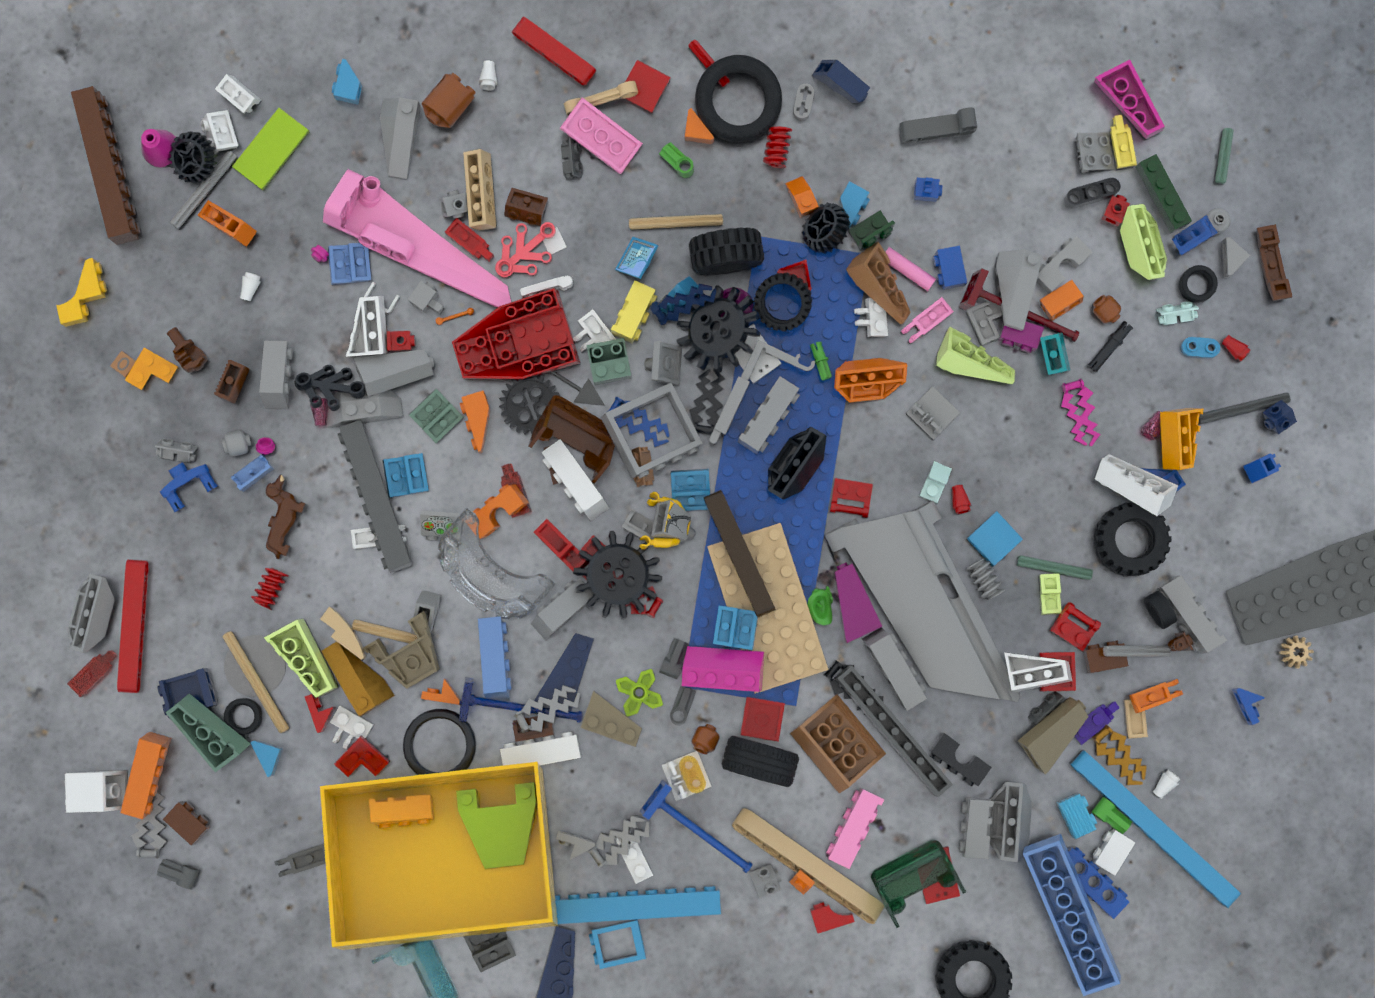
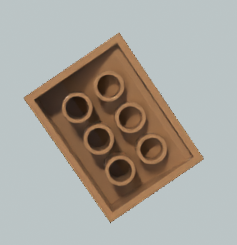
M838 694L790 733L838 793L849 788L886 754Z

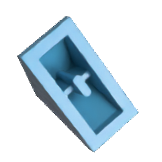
M258 740L250 742L267 777L273 776L283 748Z

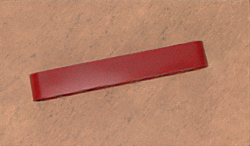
M128 559L125 566L117 690L122 693H139L149 570L147 560Z

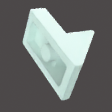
M934 461L919 497L934 501L937 504L948 482L952 468Z

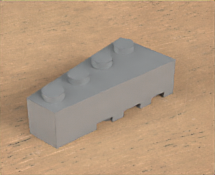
M780 376L766 396L765 401L758 408L754 418L748 423L744 433L738 438V443L755 454H758L759 451L763 453L769 444L766 442L769 435H775L779 428L777 423L780 419L784 421L789 413V410H787L790 403L795 404L800 395L797 393L799 388Z
M880 627L862 638L864 644L872 650V657L881 666V672L887 681H890L892 690L907 711L927 699L924 695L926 689L921 682L918 683L915 677L917 674L912 666L908 667L905 661L908 659L903 650H898L896 646L898 641L893 633L889 634Z

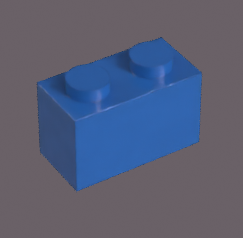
M960 245L938 249L935 253L936 255L933 256L934 265L939 269V274H937L938 284L942 285L943 290L965 286L967 278Z

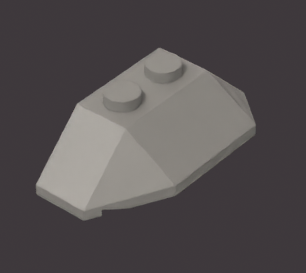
M391 390L369 397L365 392L364 396L360 399H356L348 393L336 392L334 398L339 400L340 408L337 411H331L328 405L325 408L327 428L343 426L358 420L366 423L403 417L401 398Z
M89 574L87 580L83 582L77 591L68 625L70 649L86 653L106 635L115 599L105 577Z
M1005 782L990 799L994 801L990 817H992L989 832L990 844L1000 860L1020 862L1024 847L1029 844L1032 802L1025 784Z

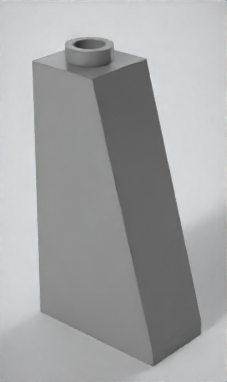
M425 349L354 358L357 373L364 384L368 397L432 376V367L435 366L432 356H428Z

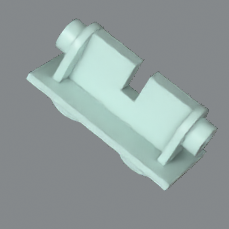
M1190 301L1182 302L1181 305L1177 306L1172 304L1163 305L1162 308L1156 309L1161 315L1158 317L1159 324L1177 323V316L1180 317V322L1194 321L1195 318H1198V313L1194 310H1198L1199 307Z

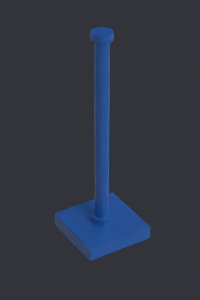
M662 780L640 809L642 816L649 820L657 808L663 809L743 868V872L747 873L752 867L751 862L743 860L665 802V798L672 788L667 782Z

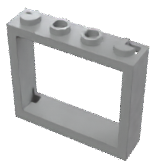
M672 383L610 410L601 417L632 479L637 476L639 479L645 477L654 468L658 471L666 467L665 463L669 461L675 463L681 460L682 455L686 453L692 455L699 451L698 447L703 444ZM667 395L691 443L639 467L615 419Z

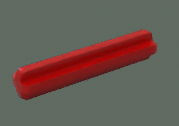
M697 40L690 42L688 47L706 68L714 63V60ZM727 76L722 77L718 81L722 87H725L730 82Z

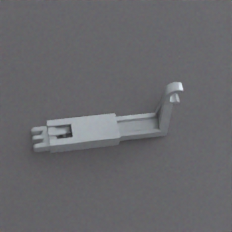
M758 340L742 376H738L711 434L710 442L716 444L721 433L727 434L750 384L748 380L762 350H765L766 354L804 371H811L814 368L815 360L811 362L809 367H806L798 362L799 358H801L800 353L793 357Z

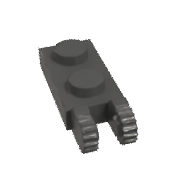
M324 844L274 861L275 866L290 862L292 868L280 871L278 873L279 877L291 873L296 874L326 864Z

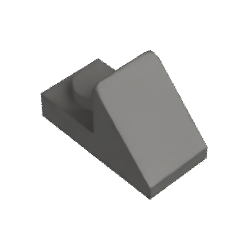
M560 830L556 839L560 840L559 844L568 847L571 844L574 845L570 860L592 849L596 844L595 841Z

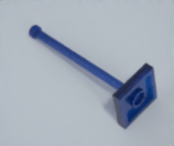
M465 677L459 721L467 722L469 706H473V704L513 711H521L525 704L474 697L475 695L471 694L473 678ZM531 707L530 713L538 714V712L549 715L550 708L543 707L541 711ZM556 710L555 717L577 720L578 723H581L582 711H578V713L568 711L567 714Z

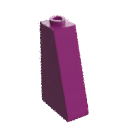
M846 562L837 566L838 571L834 572L844 639L848 643L882 627V624L853 563L848 565Z

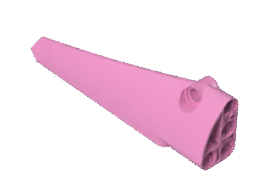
M349 169L345 172L325 204L323 223L358 238V241L363 246L494 307L498 308L499 306L511 303L506 284L442 238L380 188L378 178L373 176L365 178Z

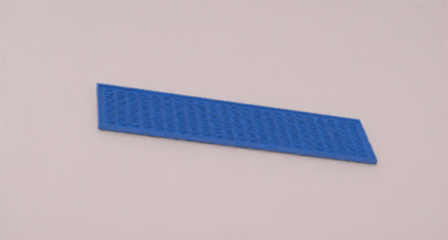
M761 237L764 261L761 265L751 269L748 294L754 301L755 293L761 283L768 277L777 274L780 268L807 260L812 288V308L806 320L792 330H773L772 327L769 328L766 326L767 324L760 321L761 318L749 322V326L754 324L768 345L793 357L800 353L801 358H799L798 362L806 367H809L811 362L815 360L810 345L813 343L816 345V342L821 341L825 356L829 359L827 362L832 377L828 380H821L816 364L811 371H804L779 360L781 365L753 384L749 378L750 384L727 434L723 438L715 492L722 490L742 535L781 523L806 602L808 603V599L816 587L846 399L834 388L835 371L845 361L853 360L858 326H855V321L859 320L860 315L854 314V309L861 308L864 292L855 284L846 269L853 258L860 253L833 248L832 253L826 252L824 254L813 251L803 243ZM776 284L767 291L765 306L774 318L789 320L799 313L801 297L794 287L787 284ZM753 302V310H752V311H756L755 308H754L755 302ZM740 364L737 367L735 366L732 389L738 376L741 377L744 371ZM781 376L799 388L797 393L800 396L795 404L790 403L787 410H789V413L784 421L780 419L777 423L779 428L775 435H769L766 442L769 444L763 453L759 451L758 454H755L738 443V438L744 433L748 423L754 418L758 408L765 401L766 396ZM809 427H813L827 436L824 460L802 492L783 500L768 491V469L790 437L807 430ZM710 516L689 646L740 650V648L713 644L718 607L726 606L707 548V546L722 542L715 523ZM801 679L756 694L754 691L683 687L796 706Z

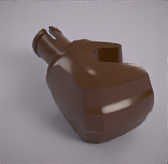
M177 327L169 330L167 335L176 346L173 350L176 361L188 373L201 370L208 360L203 351L195 346L191 339L185 340Z

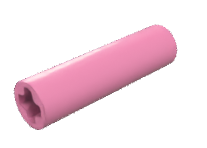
M891 247L886 250V254L891 262L888 265L926 291L931 288L936 278Z

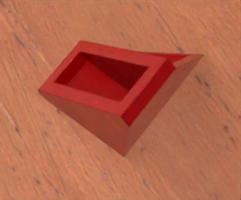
M807 260L780 268L777 273L796 275L797 278L803 280L804 284L808 285V290L811 291Z

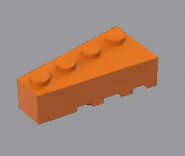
M148 732L139 739L120 813L139 819H144L148 814H151L153 809L152 800L158 790L157 784L162 774L171 737Z

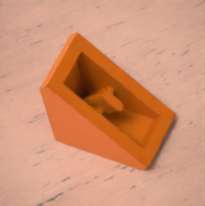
M690 108L687 116L685 141L712 144L714 136L693 109Z

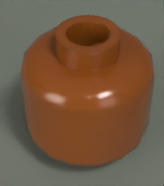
M1102 295L1093 303V313L1101 322L1114 323L1120 318L1121 305L1111 295Z
M706 724L705 726L697 727L691 742L694 750L702 754H708V752L715 750L720 736L714 726Z

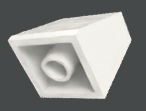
M127 770L66 773V813L121 810L128 784Z

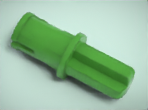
M816 342V345L814 343L811 344L810 348L821 380L830 379L832 374L827 362L829 359L825 356L822 342Z

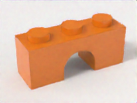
M507 484L499 490L500 494L496 497H490L484 502V507L481 509L477 508L470 513L471 517L467 522L480 539L487 538L500 527L495 518L498 508L505 509L509 515H515L529 504L516 485Z

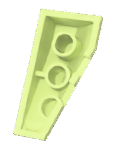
M952 327L948 328L937 353L936 366L954 374L1008 384L1014 383L1015 370L998 357L988 355L983 346L977 347L970 342L972 338Z

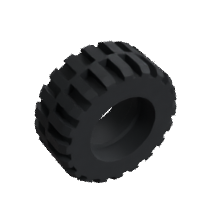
M740 227L711 231L695 236L689 242L692 270L696 274L719 275L740 272L755 268L764 261L761 233L755 228Z
M1134 502L1124 503L1106 512L1102 520L1098 522L1097 531L1094 533V537H1096L1094 547L1098 550V558H1101L1106 568H1111L1112 572L1120 573L1122 576L1144 575L1157 569L1165 561V556L1170 551L1169 543L1172 542V536H1169L1168 531H1171L1169 525L1166 526L1164 522L1166 519L1163 515L1156 516ZM1130 521L1143 525L1149 535L1147 551L1143 555L1134 558L1123 555L1115 541L1117 529L1122 524Z
M969 940L966 943L963 941L955 947H950L948 949L949 952L941 957L942 960L937 965L936 969L938 971L935 975L936 987L941 998H971L963 995L956 985L958 970L969 961H979L985 964L992 975V983L988 991L976 998L1010 997L1009 990H1012L1013 985L1011 983L1012 972L1004 956L994 947L984 942H976L975 940Z

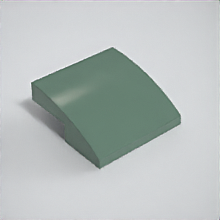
M437 389L432 391L408 414L435 443L463 418L459 411Z

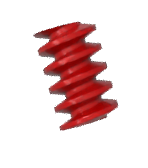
M783 126L770 127L768 132L771 135L767 136L769 142L766 143L767 150L764 153L767 157L763 158V162L771 167L786 168L781 162L787 161L783 154H788L789 151L785 150L784 147H789L790 144L785 142V140L791 139V136L786 133L792 132V129Z
M265 568L268 575L261 576L265 582H258L261 589L254 590L258 596H251L255 603L272 610L268 604L275 605L272 597L278 598L279 596L275 590H282L278 584H285L286 581L282 576L288 577L289 575L274 568Z

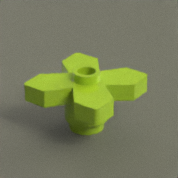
M652 669L642 671L637 683L628 677L616 680L618 691L630 695L623 705L626 716L638 714L642 702L652 709L663 705L660 694L649 690L656 680ZM637 689L643 690L642 696L636 695Z

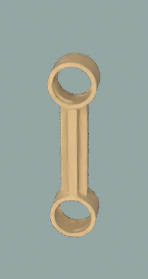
M628 81L618 85L616 88L585 97L584 99L593 106H597L619 98L633 97L638 94V89L635 81ZM581 98L571 99L564 103L566 115L569 116Z

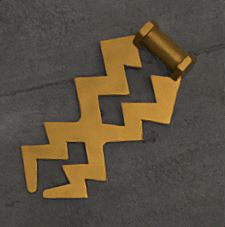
M1105 725L1099 733L1092 737L1096 743V756L1108 755L1107 766L1121 765L1120 777L1127 776V785H1142L1143 782L1132 780L1133 772L1141 771V778L1145 780L1146 765H1141V758H1130L1131 746L1124 745L1126 736L1114 732L1108 725ZM1109 733L1111 734L1109 741L1118 740L1117 751H1124L1123 758H1115L1116 748L1106 749L1107 743H1100ZM1135 764V770H1128V766Z

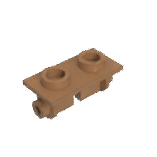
M648 447L632 449V454L639 467L651 462ZM653 469L645 477L639 479L637 476L634 478L637 487L653 485Z

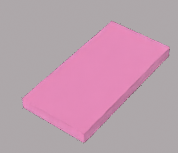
M583 97L559 128L619 174L624 171L643 144Z

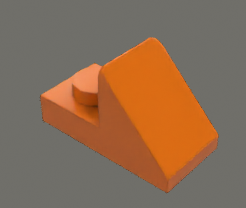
M447 679L443 681L441 694L439 689L428 688L427 691H422L421 699L457 705H461L462 702Z

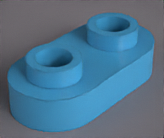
M1188 337L1181 343V351L1188 357L1213 358L1219 354L1220 344L1211 338ZM1189 343H1193L1195 348L1190 349ZM1208 345H1212L1214 350L1209 351Z

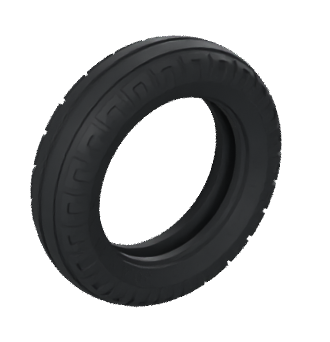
M731 55L715 61L704 71L697 84L695 105L700 120L713 135L728 142L745 143L760 138L776 123L782 107V91L777 77L765 63L751 56ZM731 73H745L759 82L765 95L764 109L759 118L747 125H733L720 118L714 109L712 94L716 83L722 77Z

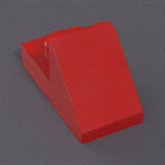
M313 694L307 695L305 700L317 733L324 732L335 707L321 711L322 703L320 698L315 697Z

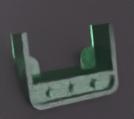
M936 840L930 841L887 863L871 874V879L896 928L900 927L895 915L905 909L906 902L904 899L937 882L942 887H952L957 883L962 893H966L941 843Z

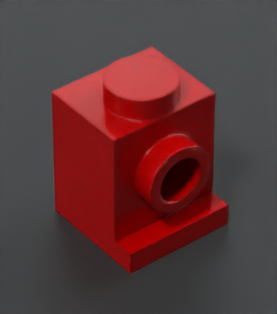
M1121 195L1112 196L1101 219L1118 227L1123 221L1127 207L1130 205V203L1126 202L1127 198ZM1114 206L1120 207V211H1116Z
M386 331L387 350L389 353L412 351V347L415 346V335H412L411 331ZM400 337L404 338V342L402 344H399L397 342L398 338Z

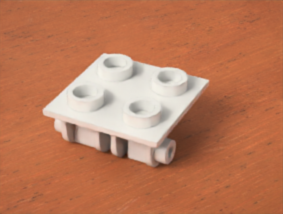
M697 751L662 765L676 801L712 787Z

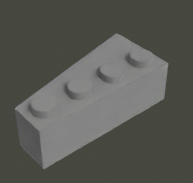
M1181 575L1176 576L1158 588L1174 609L1176 617L1181 624L1179 626L1180 630L1185 632L1186 635H1190L1193 641L1191 646L1195 652L1208 653L1227 641L1224 635L1219 636L1216 632L1217 625L1210 618H1206V610L1203 605L1198 601H1194L1196 595Z

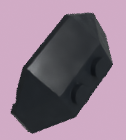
M809 427L807 430L790 437L768 469V491L783 500L802 492L824 460L827 436L813 427Z

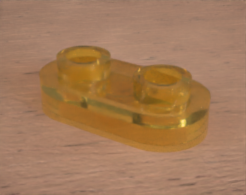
M693 756L683 757L679 762V768L687 788L692 793L702 792L705 789L706 781L698 761ZM686 762L692 763L691 769L685 767ZM694 780L700 781L698 787L693 786L692 782Z

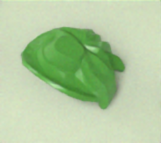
M826 586V590L813 589L807 603L812 619L821 625L831 624L833 617L831 609L833 597L828 586Z

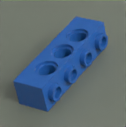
M1069 846L1067 850L1074 866L1079 862L1083 864V870L1078 873L1086 895L1108 916L1115 919L1128 905L1129 901L1126 899L1128 895L1121 888H1114L1111 885L1113 881L1106 874L1102 876L1098 872L1099 867L1092 861L1088 863L1083 858L1085 854L1079 848L1073 849ZM1092 876L1097 878L1095 886H1090L1088 883L1089 878ZM1105 890H1110L1112 894L1108 900L1103 898Z

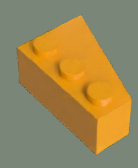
M431 795L405 796L404 798L394 799L393 797H388L385 800L376 801L375 799H369L370 821L375 826H379V829L391 828V824H398V827L410 826V822H418V825L429 824V820H434L433 798Z

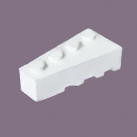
M561 439L542 452L545 457L542 461L548 469L551 467L556 473L553 476L559 484L561 482L564 483L566 488L563 490L568 497H574L576 500L574 505L580 514L584 512L589 520L592 521L609 509L603 497Z

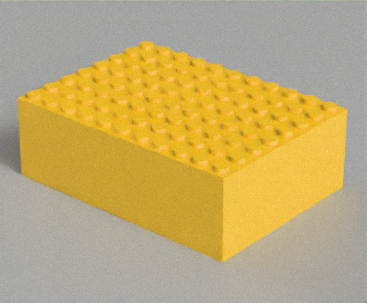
M538 762L320 786L332 947L348 950L558 926L543 769ZM534 782L536 784L538 805L524 865L485 869L458 812L456 791L476 789L479 795L480 808L516 804L515 784ZM416 795H431L433 798L434 820H429V824L418 825V822H410V826L398 827V824H391V828L379 829V826H375L370 821L369 799H375L376 801L385 800L388 797H393L394 799Z

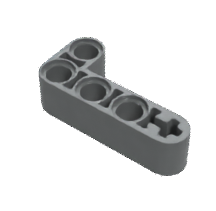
M973 107L960 109L956 114L908 120L899 124L902 143L968 135L974 133L977 129L975 108Z

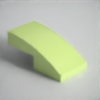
M1060 574L1040 575L1041 615L1061 614Z

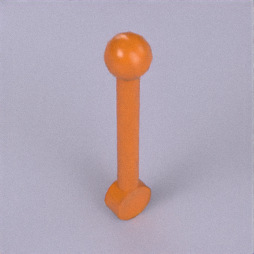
M468 308L467 311L445 318L438 317L436 318V323L442 325L445 321L467 314L472 315L474 309Z

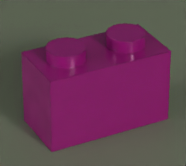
M1025 322L1023 331L1004 326L1003 323L998 340L1003 341L1002 344L1005 346L1013 347L1015 345L1021 347L1020 350L1024 352H1035L1044 327Z

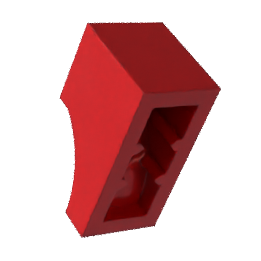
M824 902L816 903L810 909L817 933L855 922L852 913L843 914L835 912L830 908L829 904H824Z

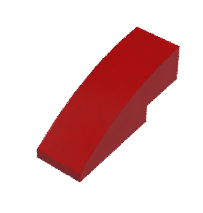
M548 519L534 531L572 571L577 567L585 568L589 564L588 561L578 556L580 551Z

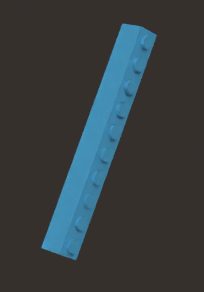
M705 886L704 890H696V887H686L684 891H677V888L665 889V892L657 893V889L646 890L644 894H638V891H626V895H618V892H607V896H599V893H588L587 897H580V894H570L568 898H560V895H555L558 924L721 914L720 890L715 889V886Z

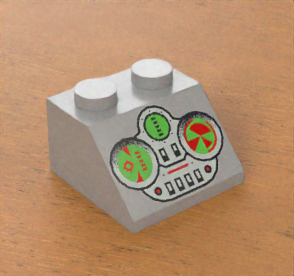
M421 511V535L425 536L426 540L437 541V537L445 538L447 542H456L457 539H461L463 516L460 513Z

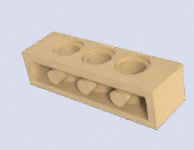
M482 149L463 152L469 227L478 231L496 228L491 154Z

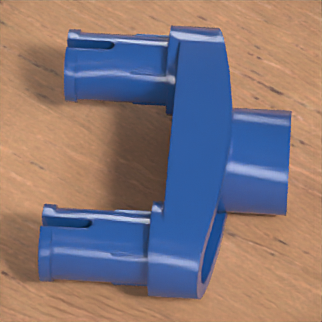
M182 462L168 471L173 480L160 493L163 498L167 499L174 513L179 508L185 507L177 495L176 489L194 478L200 479L207 492L211 491L212 488L218 487L210 475V469L206 464L188 470Z

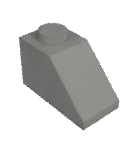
M422 590L416 602L414 617L424 611L430 633H432L441 595Z

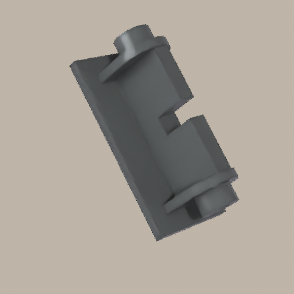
M572 138L563 140L561 144L562 158L569 159V161L562 162L563 175H565L566 179H571L573 176L582 178L581 146Z
M1054 691L1045 698V701L1039 707L1032 711L1028 718L1037 725L1065 701L1064 697Z

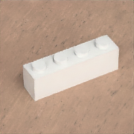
M572 732L561 733V737L555 739L553 735L545 736L539 742H535L534 739L524 740L523 745L516 746L515 742L504 744V748L500 749L503 765L538 762L539 765L581 758L577 734L573 735Z

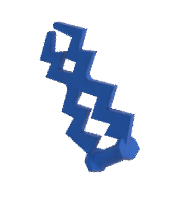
M616 397L609 411L630 401H623ZM638 408L633 411L634 418L642 416V423L635 426L632 416L625 419L621 416L615 419L619 428L624 425L628 426L629 434L643 430L645 442L653 439L654 447L669 442L668 439L658 441L656 431L650 433V427L656 425L658 433L664 430L666 436L669 437L667 423L661 425L660 418L649 421L646 409L639 410Z

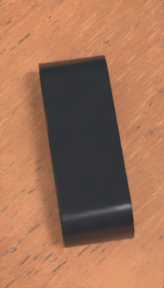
M1107 178L1071 189L1066 194L1064 203L1068 208L1073 209L1106 200L1119 192L1121 184L1116 178ZM1112 184L1115 191H1108L1106 185ZM1088 190H1095L1097 196L1091 197L1088 194ZM1070 195H1076L1079 201H1071Z

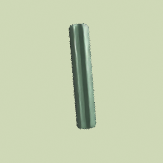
M1224 128L1222 131L1215 182L1218 184H1224L1227 179L1234 132L1231 128Z

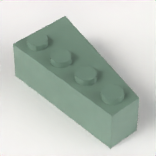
M190 694L166 712L215 773L250 745L246 739Z

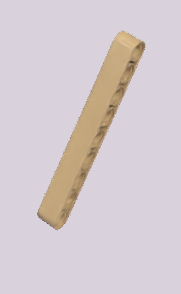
M746 808L740 811L732 823V827L738 833L797 873L799 870L804 872L815 882L814 886L867 923H876L884 909L882 902Z

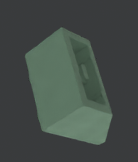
M624 338L586 345L594 385L632 378Z

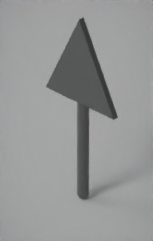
M550 372L580 391L574 402L604 405L589 378L583 388H580L557 372Z

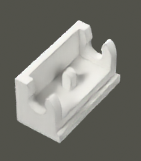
M226 74L215 88L243 113L252 112V106L259 104L261 101L259 97L232 75Z

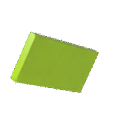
M278 108L232 167L261 190H264L310 131L282 109Z

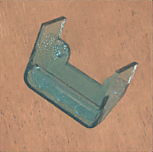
M433 940L403 943L372 960V963L375 964L391 956L394 963L398 966H406L412 963L429 998H459L458 992Z

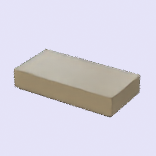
M1131 699L1124 700L1127 739L1148 737L1145 711L1135 713Z

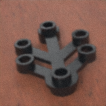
M325 365L323 369L311 375L305 372L298 374L294 382L298 390L306 392L313 408H319L322 405L321 397L315 394L313 388L320 389L331 411H337L340 408L339 400L334 398L331 391L348 393L356 399L362 398L366 392L364 384L360 381H355L350 385L336 383L342 379L348 381L353 377L351 369L347 367L335 374L332 365ZM323 376L327 377L323 381H318Z

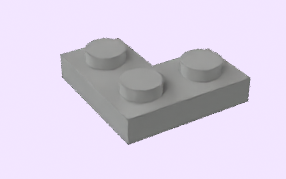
M987 301L966 311L981 346L1000 338L993 320L1003 316L1001 306Z

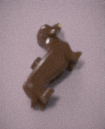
M281 474L275 482L269 483L265 490L266 496L278 505L276 516H271L268 524L271 530L266 542V548L275 554L276 559H280V554L287 556L290 546H283L284 537L295 523L296 512L302 513L305 506L303 502L298 503L293 494L282 490L285 479Z

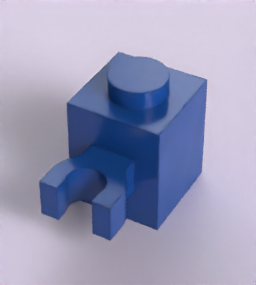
M917 177L915 180L914 200L936 202L938 196H942L943 186L939 185L940 179Z
M1270 453L1243 466L1251 483L1279 471L1281 465L1280 463L1276 464L1274 460L1275 454Z

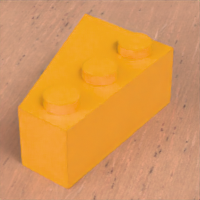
M1183 408L1160 412L1163 469L1183 470L1194 467L1197 444L1195 443L1196 433L1200 432L1201 426L1198 425L1204 408Z

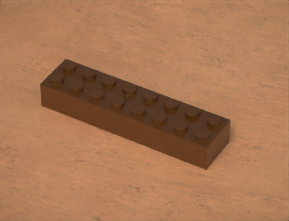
M94 86L72 91L71 95L108 239L116 245L139 240L140 228L138 223L134 221L133 216L136 215L133 204H130L129 201L131 192L124 182L126 173L124 168L120 166L119 161H122L120 151L116 150V135L111 131L110 125H113L110 114H107L106 107H108L107 99Z

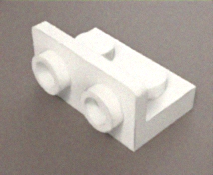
M228 110L206 113L202 118L201 128L205 132L207 140L212 141L211 147H216L213 151L214 154H217L218 151L237 148L238 142Z

